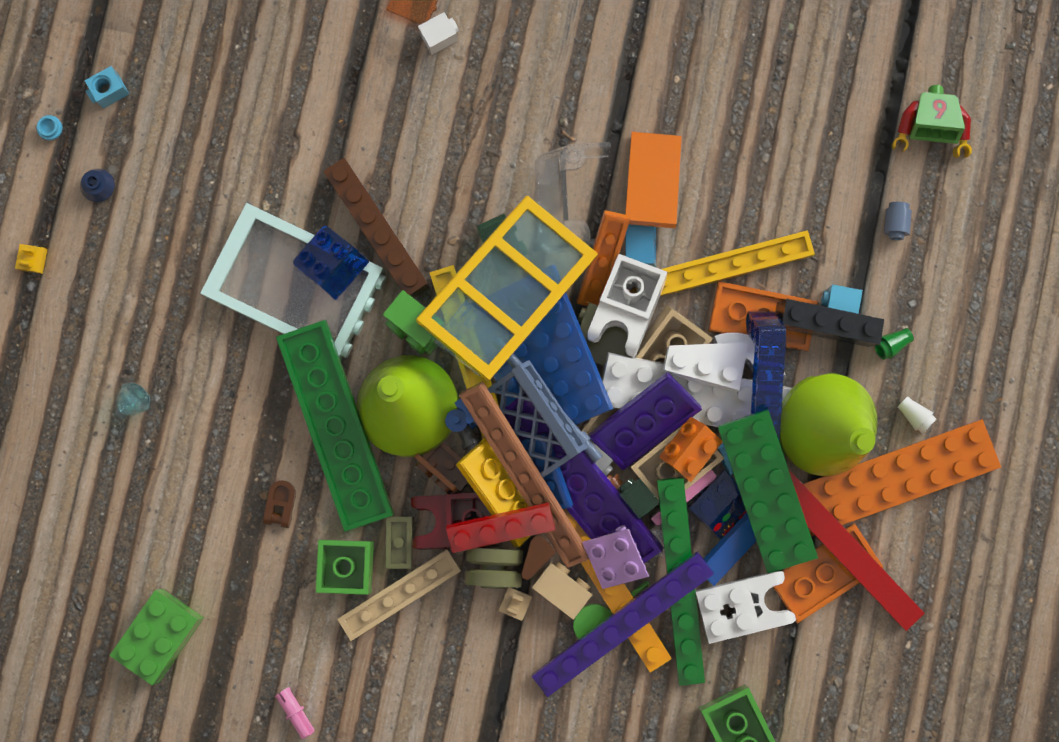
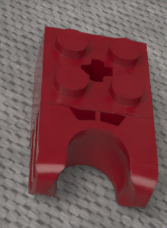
M476 493L415 496L411 498V506L420 511H431L435 516L436 525L429 534L414 537L412 548L418 550L450 549L451 546L446 531L447 525L473 519V514H477V517L481 518L490 516L491 513ZM502 542L482 547L502 546Z

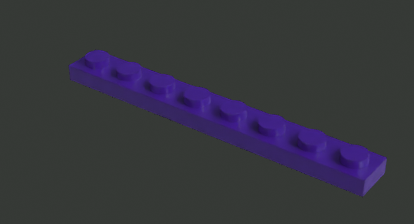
M697 551L532 674V678L546 696L549 697L713 576L714 572Z

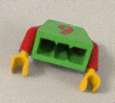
M932 85L928 88V92L921 93L919 100L913 101L903 112L898 128L900 134L893 141L892 149L895 150L897 141H902L904 143L902 152H904L909 145L906 137L910 135V139L953 144H958L959 142V145L953 149V156L958 158L960 156V148L962 147L965 150L964 157H969L972 153V148L967 144V140H970L971 118L965 109L959 105L958 97L944 94V89L941 85Z

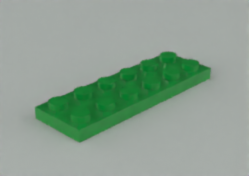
M767 409L718 425L767 573L818 559L769 410Z

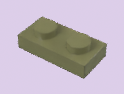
M413 517L386 518V569H412Z

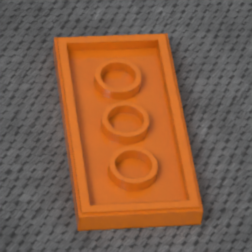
M642 132L631 133L625 215L630 216V225L676 229L682 136Z
M718 281L708 332L718 334L742 333L753 336L767 344L808 352L812 335L774 328L775 310L777 302L784 299L818 305V301Z
M853 523L845 528L883 568V565L856 524ZM823 544L815 548L818 559L782 569L781 571L784 572L785 576L783 583L773 586L787 610L795 614V622L797 624L859 584Z

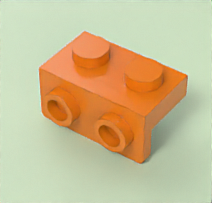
M690 417L682 425L672 441L665 447L659 458L669 464L686 480L692 482L723 441L705 424Z

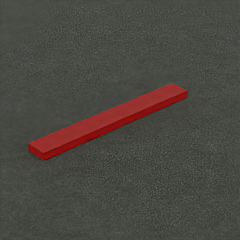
M789 470L808 529L900 627L907 631L925 613Z

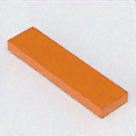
M604 210L593 245V250L598 255L586 268L578 293L577 304L588 306L590 302L599 305L600 298L620 253L630 222V216Z

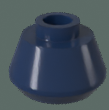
M99 168L86 172L80 182L83 196L92 202L107 200L112 195L115 187L112 175L106 170Z

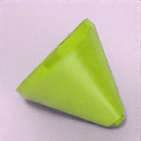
M402 355L380 363L367 375L360 387L356 406L367 438L373 445L385 453L387 452L399 457H414L417 453L423 455L434 450L448 438L452 431L447 427L445 418L450 411L458 409L455 405V402L458 400V394L453 381L438 364L421 356Z
M836 373L807 377L788 392L779 408L776 425L779 426V443L789 461L805 472L818 476H833L844 473L863 460L875 445L877 412L874 402L866 389L849 377Z

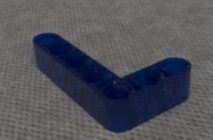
M748 311L746 315V331L755 344L751 414L768 409L778 440L780 441L786 328L774 311Z

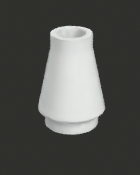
M906 397L897 407L907 418L914 430H919L922 434L937 420L933 416L932 411L911 400L909 397Z

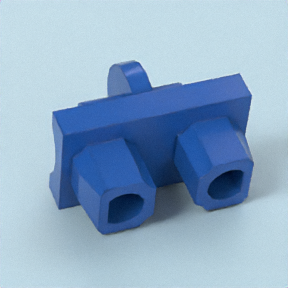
M460 398L455 402L458 409L450 411L445 418L447 427L453 432L463 431L468 424L472 430L478 426Z

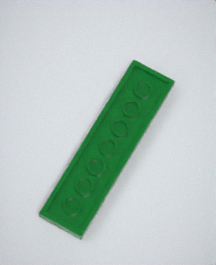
M322 320L277 336V342L344 532L393 516L394 512L362 425L327 321Z

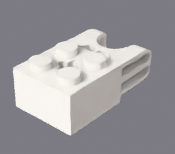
M618 254L589 327L588 341L593 343L599 342L603 333L608 328L620 327L628 335L625 352L628 356L635 357L665 285L667 271ZM632 287L638 288L635 294L629 293L628 289L632 290Z
M784 572L765 573L696 590V599L708 643L711 644L776 628L796 621L793 612L789 610L771 611L764 603V596L768 589L783 583L785 579ZM728 604L730 608H734V612L731 613L730 617L720 614V610L724 609L723 605Z

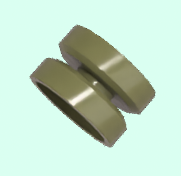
M473 548L466 550V561L470 564H482V569L470 568L466 570L465 585L481 586V588L489 589L521 587L522 573L515 570H506V566L521 565L523 563V550Z

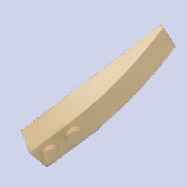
M666 305L644 335L635 358L664 363L669 346L709 344L713 338L672 307ZM614 408L587 420L581 432L585 431L589 436L591 431L620 408Z

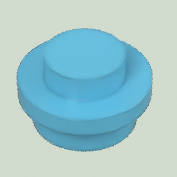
M47 115L39 119L36 129L41 138L51 141L61 135L63 127L58 118Z

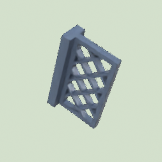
M530 360L519 364L510 373L488 388L490 394L492 392L501 394L499 408L503 415L516 416L515 429L513 431L518 439L519 435L531 438L530 448L527 451L531 460L533 461L534 457L545 460L544 471L540 473L542 477H545L588 448ZM514 376L520 384L519 394L508 391L509 380ZM507 396L518 398L517 411L505 409ZM524 400L533 403L535 406L534 415L522 413ZM521 418L533 420L532 433L520 431ZM538 422L547 424L550 429L549 437L537 435ZM536 440L548 442L546 455L534 452ZM553 444L561 445L567 455L562 459L552 457Z

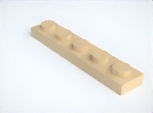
M447 549L337 620L350 641L461 572V569Z

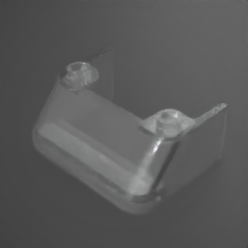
M610 142L569 144L539 155L534 164L536 203L592 249L595 239H590L588 225L581 220H568L566 171L581 168L585 158L609 157ZM537 220L538 243L542 251L548 254L575 253L572 248Z

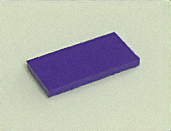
M666 372L591 431L589 437L622 470H625L686 423L690 417L699 413L702 407Z

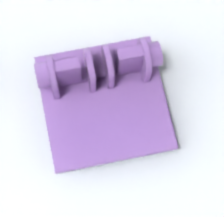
M625 525L616 528L615 533L582 542L602 589L649 576L637 545L631 536L630 529H626Z

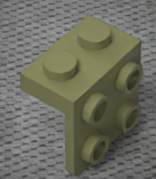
M589 302L587 309L582 307L578 322L581 323L580 328L594 362L605 367L608 352L626 355L625 345L628 335L624 329L614 326L608 328L603 333L599 342L593 343L588 341V330L598 305Z

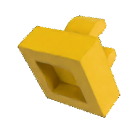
M20 244L15 269L43 274L47 249Z

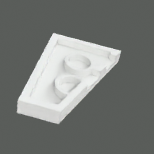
M749 342L669 346L666 351L662 373L668 372L672 376L737 393L740 390Z

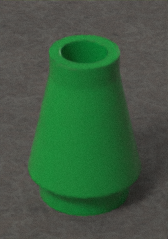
M905 328L901 331L883 335L881 344L874 346V349L881 359H892L909 343L914 341L913 334L908 328Z

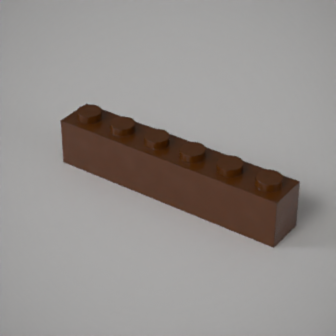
M343 158L324 170L323 172L401 291L403 290L412 298H415L429 289L427 281L346 159Z

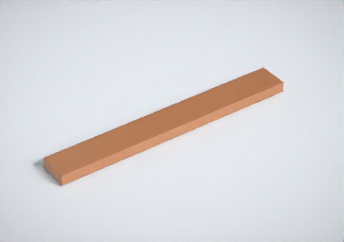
M483 381L462 391L459 397L527 505L530 507L549 502L555 530L545 533L566 567L569 568L588 560L589 557L582 544L583 541Z

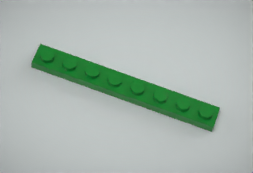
M683 477L657 479L667 574L692 556ZM694 589L670 607L679 686L705 683L696 590Z

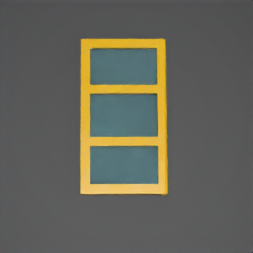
M525 196L415 320L489 382L592 263L598 253L529 196Z

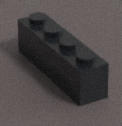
M791 299L777 302L773 322L774 328L866 347L881 344L884 319Z

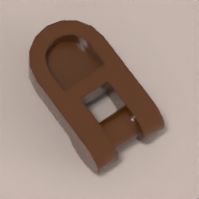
M279 480L270 487L263 524L272 525V523L281 524L283 528L289 529L296 498L295 487L290 482ZM276 505L284 507L283 514L275 513Z

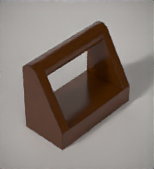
M537 534L530 542L522 570V577L526 580L530 579L557 553L540 534Z

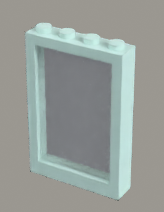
M246 203L201 294L281 334L326 320L340 361H342L343 357L347 358L353 347L350 343L354 335L358 336L363 328L364 322L361 320L365 312L369 313L375 303L373 296L377 289H382L387 277L384 276L385 270L382 267Z

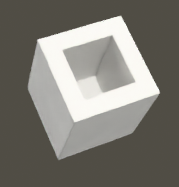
M445 12L418 26L419 33L431 55L458 41L456 32L459 29L454 19H448Z

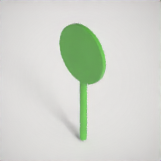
M645 581L633 590L631 595L633 597L649 585V582ZM600 604L584 606L573 621V629L578 639L612 615L611 610Z

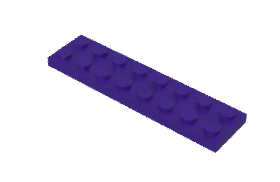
M518 398L507 405L505 409L517 411ZM524 400L522 413L534 415L535 406L531 401ZM504 414L512 429H515L516 416ZM521 418L520 431L532 433L533 420ZM538 422L537 435L548 432L547 436L549 437L550 429L547 424ZM519 435V440L521 443L523 439L528 438ZM553 444L552 449H554L556 458L562 459L567 455L561 445ZM584 450L560 466L573 505L566 509L590 539L615 533L616 528L625 525L626 529H630L631 536L637 545L643 563H646L663 550L664 547Z

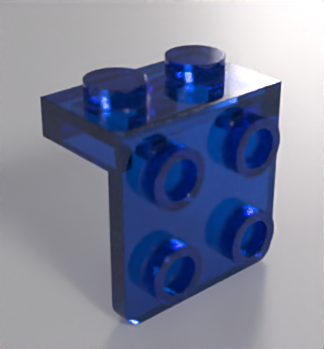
M323 226L293 260V265L319 285L334 300L339 298L369 263L354 246L328 226Z

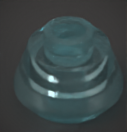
M124 383L121 386L116 398L117 408L121 413L134 416L150 408V396L143 387L136 383Z

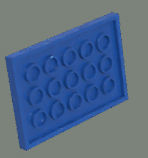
M550 265L541 270L557 284L561 282L555 265ZM528 276L486 296V298L522 327L551 292L533 277ZM565 293L517 348L514 354L522 363L530 360L563 411L575 425H578L614 408L567 293ZM474 302L468 305L467 308L488 364H490L499 353L493 346V343L501 338L507 344L514 334ZM507 361L494 375L496 382L513 370ZM514 376L509 380L508 391L519 394L520 384ZM507 396L506 406L516 398Z

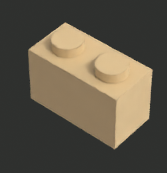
M550 562L532 588L574 620L592 596V593L588 591L591 586L579 577L576 581L569 577L568 573L570 570L560 562H557L556 565Z

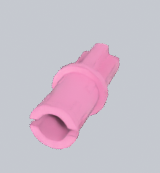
M290 687L277 694L275 698L287 714L286 720L290 719L299 736L305 739L313 734L314 728L303 712L304 706L300 707Z

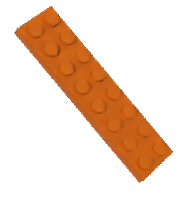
M981 419L859 463L844 473L823 476L806 482L803 485L841 525L999 469L1001 465L984 421Z

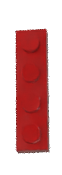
M549 502L446 526L452 553L555 530Z

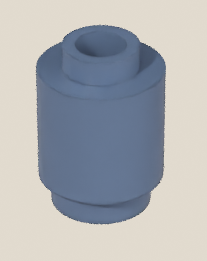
M889 203V208L886 209L884 234L889 235V239L904 240V236L910 235L912 210L909 209V203Z

